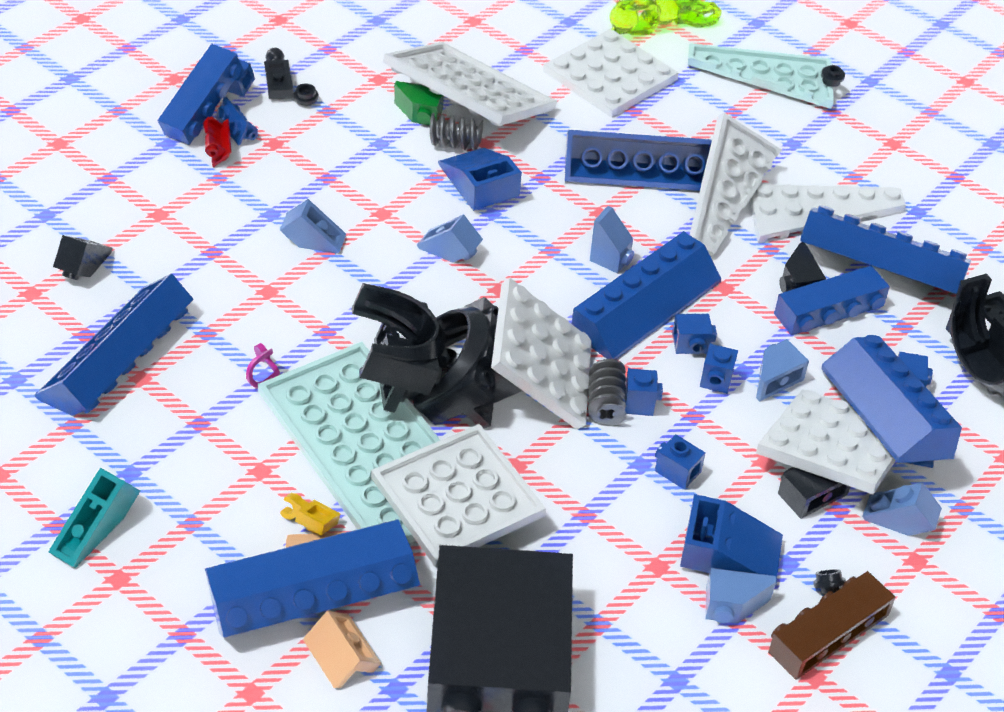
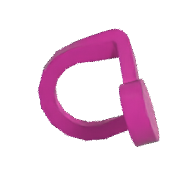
M262 343L254 346L253 349L256 357L251 360L246 370V380L256 389H258L259 383L281 375L278 367L270 359V355L274 353L273 349L267 350ZM259 362H266L274 373L265 380L256 382L253 379V370Z

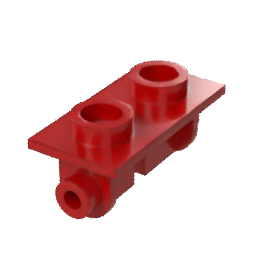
M207 117L203 122L204 131L207 134L205 136V153L211 157L212 167L214 168L221 161L227 160L232 153L230 126L228 119L220 123L214 117Z

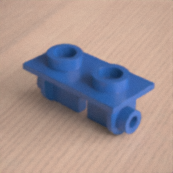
M225 96L215 118L220 123H223L226 119L229 120L230 136L238 146L241 145L243 139L255 140L258 137V129L250 122H247V118L241 112L240 107L232 104L227 96Z

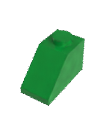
M395 81L394 104L412 123L430 126L432 113L435 115V120H439L443 111L444 95L432 93L429 87L425 85Z

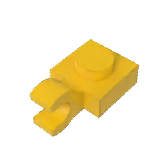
M293 492L284 497V501L290 503L293 509L287 506L280 511V515L288 520L295 518V522L303 525L312 533L322 536L339 522L341 513L316 500L309 503Z

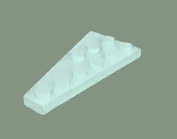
M689 43L688 65L829 109L833 107V87L825 85L821 77L822 69L832 65L831 58Z

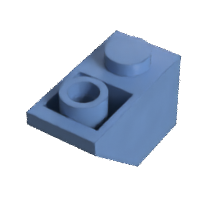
M920 482L869 495L862 517L867 522L910 536L934 531L942 507L924 483Z

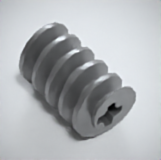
M432 113L429 128L431 145L436 146L440 139L441 146L446 147L450 140L452 148H456L460 142L463 150L467 149L469 143L471 144L472 151L477 150L482 140L484 120L482 119L479 126H476L475 119L471 118L469 124L466 125L464 117H461L459 123H456L455 117L452 115L449 121L446 122L444 114H441L439 120L436 121L435 115Z
M603 359L594 363L589 371L588 413L593 421L602 425L619 424L626 416V368L621 361Z

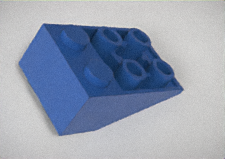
M480 148L438 161V165L473 211L520 197L522 172L509 156L487 148Z
M694 494L680 567L710 573V569L714 568L776 576L777 583L783 534L725 500Z

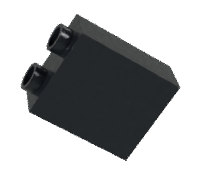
M439 545L426 712H568L571 697L572 553Z

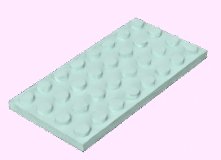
M361 341L259 383L258 393L355 528L361 529L399 519L408 542L416 541L371 479V470L440 441V438L407 398L403 403H399L395 413L383 410L380 383L363 379L359 376V370L363 367L370 352L366 345Z

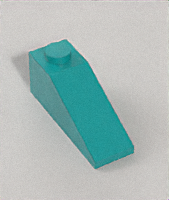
M100 467L48 552L76 568L125 518L141 491Z

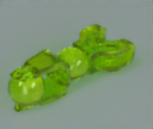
M619 0L610 11L609 21L612 25L611 29L618 34L629 33L630 36L649 35L654 32L655 27L658 25H668L673 21L676 24H687L697 28L713 26L719 21L722 9L715 2H704L701 0ZM638 10H645L639 16ZM712 13L710 16L704 17V14Z

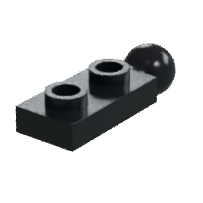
M272 47L266 52V61H264L269 99L294 97L289 61L285 60L284 52L280 48Z

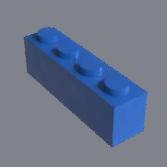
M210 44L157 120L165 136L190 145L194 138L200 134L204 120L214 114L216 106L227 95L228 89L241 74L243 67L237 53L215 44Z
M871 265L778 294L774 315L792 336L883 307L890 286Z

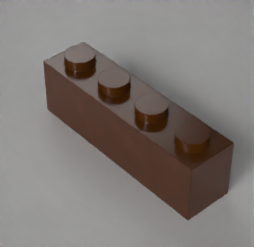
M866 571L857 578L852 576L844 583L841 589L835 593L832 591L826 593L819 603L811 609L806 607L801 610L795 620L789 624H780L771 634L772 641L768 653L797 680L888 617L896 596L869 571Z

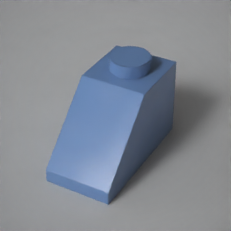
M309 199L288 211L280 227V231L299 248L335 254L340 252L346 237V233Z
M607 206L594 220L589 261L618 274L633 259V237L615 210Z
M463 214L429 229L416 246L422 251L453 263L463 258L465 261L472 258L478 252L476 248L483 241V238Z
M788 339L769 345L763 353L756 399L759 402L803 381L805 378L809 360Z
M711 568L706 585L705 619L714 620L719 623L741 622L771 601L776 584V576Z

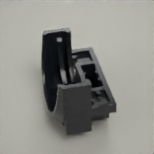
M985 273L960 281L945 329L951 335L956 354L968 373L985 386L991 394L999 392L1004 397V294L998 291L987 295L992 279ZM985 318L991 324L989 331L986 326Z
M362 283L351 308L352 314L381 322V325L365 363L359 370L360 378L380 383L383 410L395 413L400 402L403 403L406 398L413 400L419 394L429 396L433 386L438 385L440 382L442 370L447 368L450 354L446 349V336L441 322H438L435 315L428 308L427 303L397 290Z
M486 297L436 317L438 322L442 324L446 336V347L465 338L466 341L454 364L440 379L438 385L433 386L429 396L419 394L413 399L414 407L434 425L464 413L476 425L480 424L483 429L488 428L492 423L494 403L523 391L491 368L498 307L493 305Z

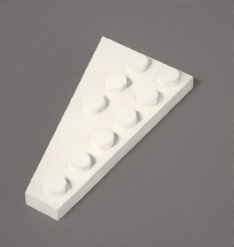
M725 112L717 117L689 234L705 244L710 256L715 254L728 234V229L740 216L739 212L748 204L763 181V176L773 166L772 162L783 150Z
M760 184L749 201L758 244L765 243L767 238L777 236L779 239L788 238L789 233L798 231L802 233L809 211L814 207L818 208L819 205L834 209V214L842 217L845 214L859 217L861 219L860 222L863 217L867 216L879 218L902 213L906 207L901 187Z

